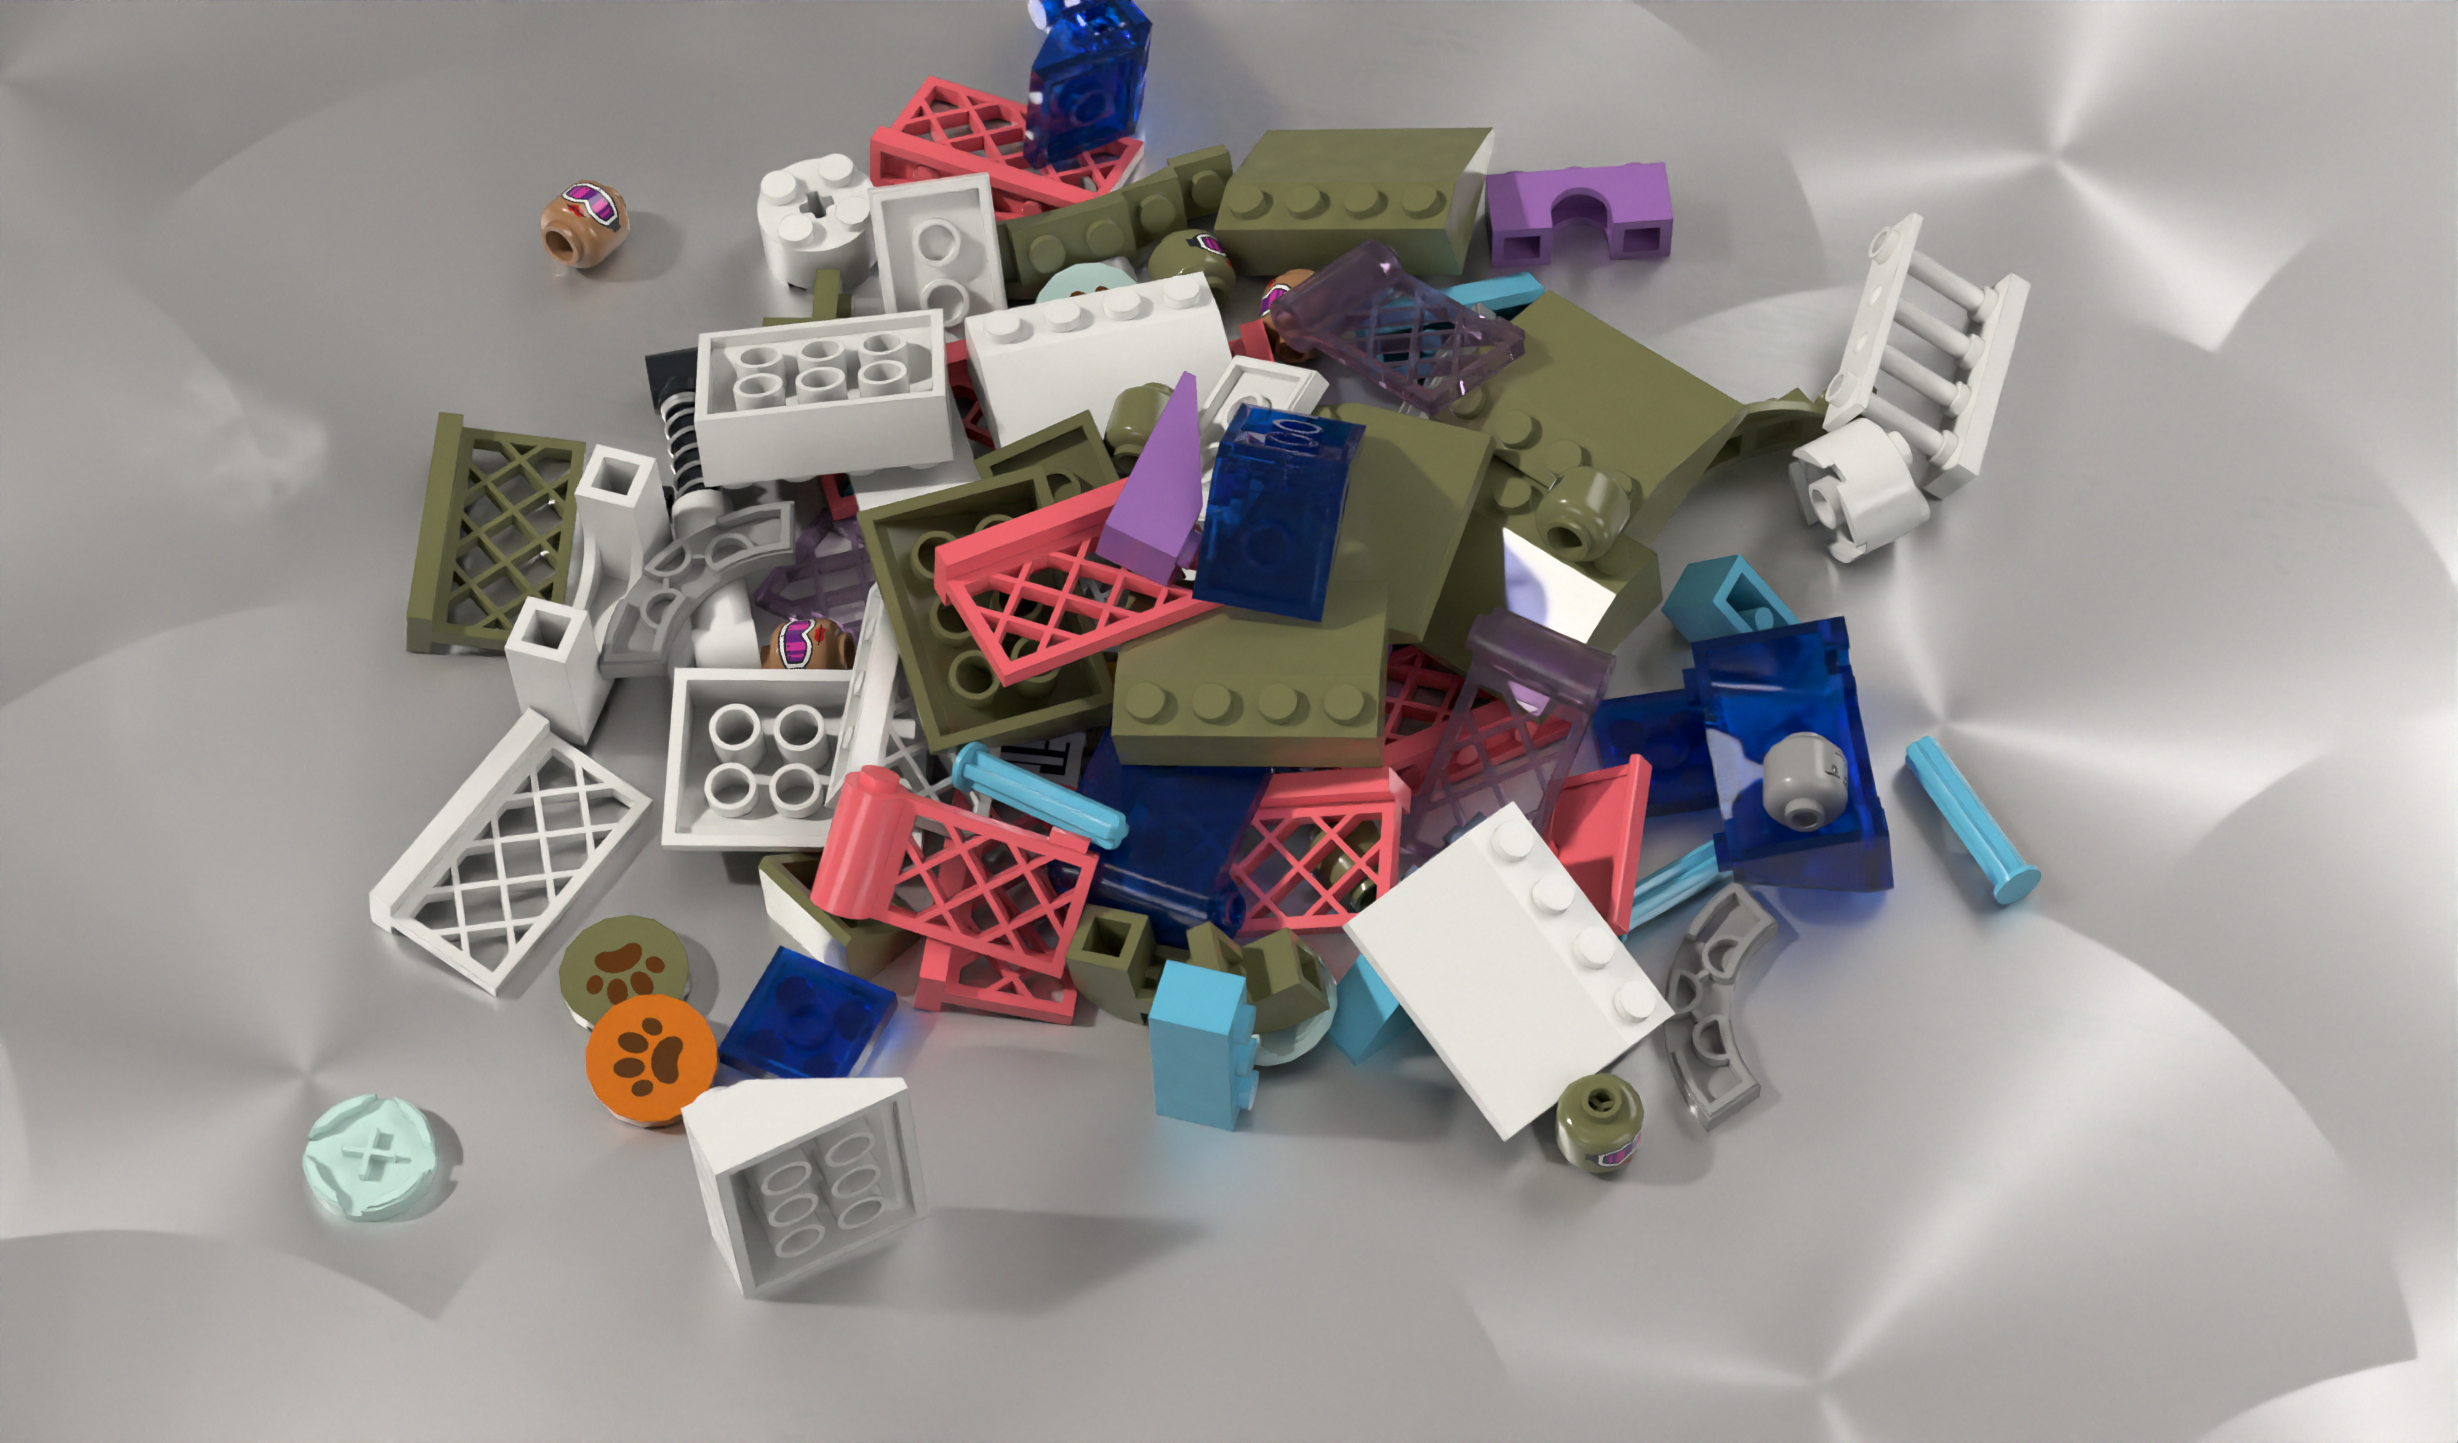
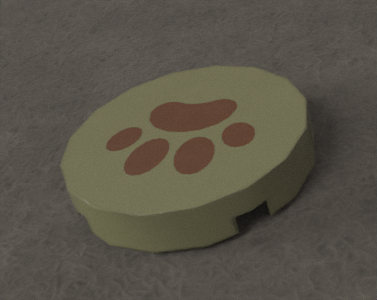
M634 915L606 918L584 929L566 948L559 968L560 987L564 1004L575 1022L588 1031V1027L593 1029L611 1007L637 995L664 994L684 1001L685 995L688 997L692 985L687 951L675 932L655 919Z

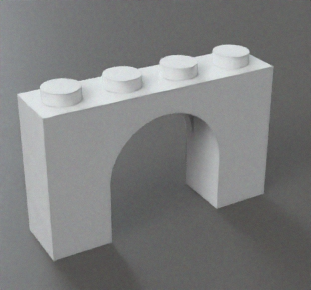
M600 444L596 445L574 493L584 534V559L579 587L573 606H566L528 596L504 647L522 715L530 707L550 721V732L564 741L586 746L615 680V678L603 679L600 670L602 644L611 616L619 600L625 599L631 588L643 575L642 568L661 550L674 541L657 459Z

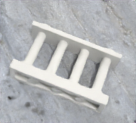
M1913 211L1893 228L1890 226L1884 227L1870 246L1868 256L1873 260L1840 370L1832 379L1825 394V400L1829 402L1822 428L1831 432L1861 414L1889 432L1898 431L1905 438L1906 442L1926 453V461L1929 462V467L1923 489L1943 500L1979 474L2031 284L2012 272L1991 288L1985 286L1979 289L1914 248L1923 217ZM1907 274L1967 310V317L1971 320L1966 336L1900 296ZM1893 321L1954 357L1953 364L1957 366L1953 383L1886 344ZM1878 369L1883 370L1940 405L1939 410L1943 414L1939 432L1872 392Z

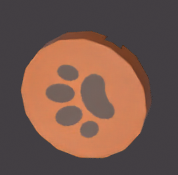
M664 994L637 995L611 1007L594 1026L585 1049L586 1075L598 1101L618 1120L643 1128L669 1126L682 1120L681 1108L692 1104L699 1095L712 1089L719 1072L718 1046L706 1019L687 1002Z

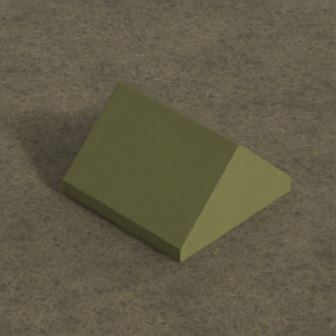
M799 852L764 856L758 866L767 914L853 994L923 936L922 934L872 918L857 920L839 917L815 906L810 900V894L823 852ZM893 895L892 905L909 910Z

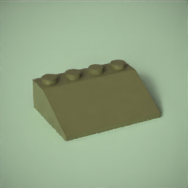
M1493 127L1267 130L1226 183L1214 232L1219 244L1231 262L1236 276H1281L1295 269H1307L1321 275H1462L1494 144Z
M1548 290L1464 359L1424 412L1429 420L1491 434L1497 442L1492 456L1548 489L1551 488L1560 473L1571 467L1589 466L1609 473L1624 488L1630 501V517L1621 532L1649 548L1749 411L1742 403L1551 290Z
M1357 402L1315 406L1280 462L1234 579L1390 581L1388 645L1422 643L1497 442L1491 434Z
M1492 456L1422 643L1409 644L1541 725L1663 601L1658 555L1656 552L1620 532L1608 553L1595 561L1569 562L1558 558L1545 547L1537 530L1535 520L1536 510L1549 489Z
M1042 464L859 511L856 514L931 756L960 752L968 743L973 741L981 742L988 748L1050 740L1106 725L1112 720L1114 686L1102 651L1004 687L954 605L951 604L945 607L934 589L935 547L1055 504ZM1048 568L1032 574L1028 582L1062 591L1069 573ZM1078 579L1073 594L1085 598L1080 580ZM992 589L971 598L977 606L1003 613L1010 594ZM1021 598L1014 616L1047 626L1055 607ZM1065 610L1058 629L1083 635L1095 630L1092 618ZM1006 633L1001 646L1010 661L1035 653L1040 642Z
M1176 580L1174 585L1200 591L1213 586L1214 583L1212 580ZM1235 580L1240 587L1238 600L1120 644L1115 673L1111 736L1121 765L1383 767L1390 581ZM1129 590L1126 610L1137 613L1154 608L1158 598Z

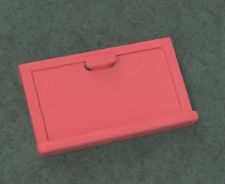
M1639 754L1631 755L1629 764L1550 781L1541 838L1616 936L1628 934L1652 771V766Z

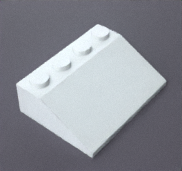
M1203 271L965 317L968 374L996 450L1087 409L1090 410L1101 437L1104 439V433L1115 400L1120 393L1128 388L1144 386L1146 383L1151 382L1167 385L1174 390L1184 371L1196 376L1199 412L1232 361L1221 315ZM1115 467L1117 473L1121 474L1122 472Z
M943 308L699 334L694 424L704 486H723L729 489H740L760 481L784 479L789 482H804L817 475L845 472L849 475L863 476L883 468L908 466L913 469H928L938 465L940 462L954 461L953 425Z
M675 668L661 839L662 850L823 852L835 810L824 806L853 670ZM897 694L896 703L899 702V701H901V698L899 697L898 694ZM908 710L893 717L891 725L906 748L926 739ZM887 749L885 758L891 755ZM927 750L912 758L931 786L935 755L931 756L930 751ZM898 765L889 768V770L899 775V783L910 793L915 794ZM914 825L912 835L923 852L925 829Z
M1514 801L1468 831L1342 927L1504 1142L1557 1104L1559 1097L1570 1083L1584 1076L1600 1072L1675 1014Z
M902 1077L743 1080L728 1088L721 1086L709 1089L699 1095L692 1104L681 1108L711 1232L744 1299H748L929 1215L909 1091Z

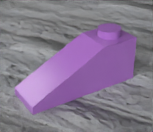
M1184 371L1105 522L1095 554L1164 587L1167 586L1177 565L1186 570L1189 569L1204 538V534L1194 530L1203 507L1196 376L1187 371Z

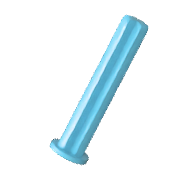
M1925 736L1919 741L1912 742L1906 748V764L1995 886L1993 891L1995 900L1999 904L2006 905L2028 895L2041 879L2039 869L2035 865H2027L1939 742L1931 736Z
M973 741L968 743L956 757L952 768V783L956 789L962 792L976 790L1058 828L1091 838L1090 842L1108 850L1118 848L1121 840L1128 835L1129 825L1126 823V817L1123 813L990 754L988 747L981 742Z
M1748 819L1636 882L1629 931L1768 853L1770 849L1769 843L1771 842L1768 831L1763 828L1757 819ZM1627 934L1617 936L1621 943L1627 940Z

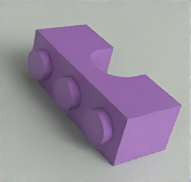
M1635 162L1619 166L1569 167L1562 170L1533 172L1510 171L1504 174L1486 175L1484 212L1491 269L1550 265L1552 237L1557 231L1570 225H1587L1600 231L1607 239L1611 260L1670 256L1673 214L1665 162L1648 164Z

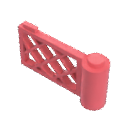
M864 765L861 771L850 772L845 775L810 894V900L815 906L823 911L847 919L862 920L872 918L1061 979L1066 965L1065 957L1079 924L1100 857V853L1088 850L1091 838L1054 826L1048 837L910 793L899 783L900 777L897 773L881 766ZM917 815L944 823L955 844L925 858L912 835ZM961 829L976 834L966 838ZM989 839H994L1007 843L1018 864L988 878L972 848ZM1025 850L1038 853V855L1029 858ZM906 852H908L914 864L902 869ZM961 854L977 884L948 898L931 868ZM1053 859L1082 867L1076 887L1054 898L1050 897L1035 868ZM919 873L937 903L918 913L891 904L896 885ZM1024 874L1040 904L1010 918L994 888ZM983 894L1000 924L979 933L964 928L954 907ZM1070 903L1064 922L1057 908ZM943 914L947 922L935 919L934 917ZM1047 914L1059 936L1054 956L1027 948L1017 928ZM1006 934L1010 942L998 939L997 937Z

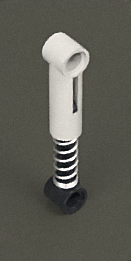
M698 347L645 356L655 415H661L666 422L664 433L669 439L667 450L672 457L670 467L675 474L673 485L678 491L676 502L672 506L676 539L681 537L684 540L716 524L715 518L734 512L731 498L721 492L723 486H704L694 424ZM745 576L717 590L705 599L690 615L692 625L691 636L697 668H762Z

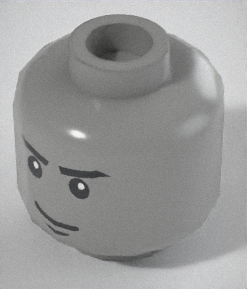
M1812 732L1791 734L1771 747L1765 755L1763 765V805L1770 817L1793 830L1811 832L1836 821L1845 811L1848 796V767L1846 757L1839 747L1822 735Z

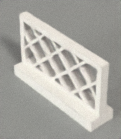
M877 581L869 589L824 806L833 810L836 809L845 775L850 772L861 771L864 765H876L887 769L898 765L915 794L939 802L940 800L937 795L954 787L952 783V768L957 757L956 753L937 755L950 774V777L930 786L912 758L929 750L926 739L906 748L891 725L894 716L908 710L923 732L907 677L902 671V661ZM897 694H898L899 697L901 698V701H899V702L896 703ZM1002 746L988 748L991 755L1000 758ZM887 749L891 755L885 758ZM976 790L971 792L961 791L972 808L971 812L989 817L992 797ZM917 815L915 826L951 838L944 823ZM961 829L966 838L976 834Z
M529 707L369 893L371 921L391 935L397 929L496 997L653 809V800L550 732V721ZM554 756L574 770L576 786L539 791L537 773ZM584 777L594 784L585 785ZM530 782L531 792L521 793ZM613 796L630 808L617 823L591 826L587 799ZM579 801L583 827L553 831L545 830L542 805ZM534 806L538 833L500 837L498 819L507 809ZM491 828L492 838L482 839ZM604 839L595 850L594 840ZM585 841L588 859L580 869L552 872L548 846ZM540 847L544 874L506 878L503 851ZM494 853L498 875L497 880L460 884L458 866L466 856ZM451 875L452 885L442 886ZM566 885L561 890V892L557 896H555L554 887ZM546 888L549 906L540 916L512 920L509 892ZM493 894L501 895L504 921L466 926L462 898ZM455 900L458 927L430 930L414 919L426 903ZM525 933V935L516 944L514 934ZM502 935L507 936L509 954L494 972L471 958L468 940ZM460 941L462 951L449 942Z

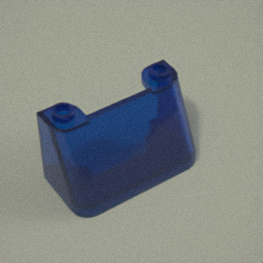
M1844 616L1690 642L1694 667L1682 669L1688 707L1701 705L1724 828V832L1712 834L1719 873L1732 871L1735 884L1873 893L1894 889L1890 835L1885 811L1881 806L1880 796H1877L1858 704L1855 676H1853L1849 660L1850 642ZM1800 732H1812L1822 735L1839 747L1846 757L1848 767V796L1845 811L1836 821L1811 832H1799L1780 824L1768 815L1763 805V765L1765 755L1772 746L1781 742L1784 738Z
M1111 717L1076 793L1123 813L1126 817V823L1129 825V832L1127 837L1121 840L1118 848L1113 850L1105 849L1090 842L1088 850L1100 853V857L1083 911L1086 903L1147 915L1149 916L1157 944L1190 950L1186 931L1208 921L1213 923L1231 940H1234L1237 931L1242 928L1245 922L1246 902L1229 871L1273 774L1311 772L1314 767L1121 765L1111 736ZM1057 859L1047 862L1048 878L1058 895L1076 887L1082 867Z

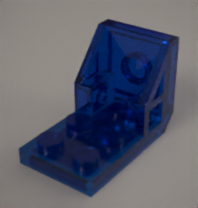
M1028 0L1029 14L1033 23L1039 29L1044 30L1048 36L1031 67L1023 157L1036 171L1135 134L1143 109L1153 23L1132 0Z
M1241 403L1219 442L1212 472L1192 599L1321 623L1325 613L1343 528L1351 476L1363 451L1367 425Z

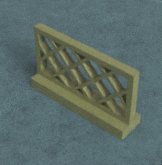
M439 412L406 615V651L431 654L432 642L505 651L504 647L514 627L509 620L521 612L528 596L546 600L544 597L552 593L551 602L564 605L578 509L574 493L583 474L586 442L463 427V414ZM478 449L500 452L510 463L486 477L472 462L473 451ZM545 458L571 461L570 472L551 484H548L532 466ZM521 474L537 492L514 506L500 492L498 487ZM470 478L475 483V485L468 489V483ZM567 491L566 500L564 501L559 495ZM486 495L503 514L479 528L464 512V509ZM548 503L563 521L541 535L528 522L525 516ZM513 524L530 543L506 557L490 538ZM462 528V530L467 534V536L460 540ZM557 542H559L558 553L552 547ZM478 546L495 565L471 579L459 567L456 560ZM538 554H541L556 571L554 575L534 587L517 568ZM503 576H506L522 595L498 609L482 590ZM453 580L460 586L452 591ZM468 598H471L487 616L473 626L447 623L449 610Z

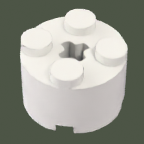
M833 153L823 158L800 161L782 170L772 171L762 179L760 184L761 193L757 203V216L767 264L778 281L788 287V283L805 288L806 294L814 295L816 269H840L844 293L860 286L871 276L870 268L877 261L867 188H874V186L861 170L853 166V162L849 157L844 154Z
M1858 418L1795 449L1791 454L1799 458V460L1789 464L1790 483L1799 509L1809 527L1818 522L1821 523L1831 537L1821 544L1828 553L1843 563H1850L1910 533L1919 524L1930 518L1929 505L1921 491L1915 487L1907 467L1913 462L1912 452L1905 438L1898 431L1886 434L1871 420Z

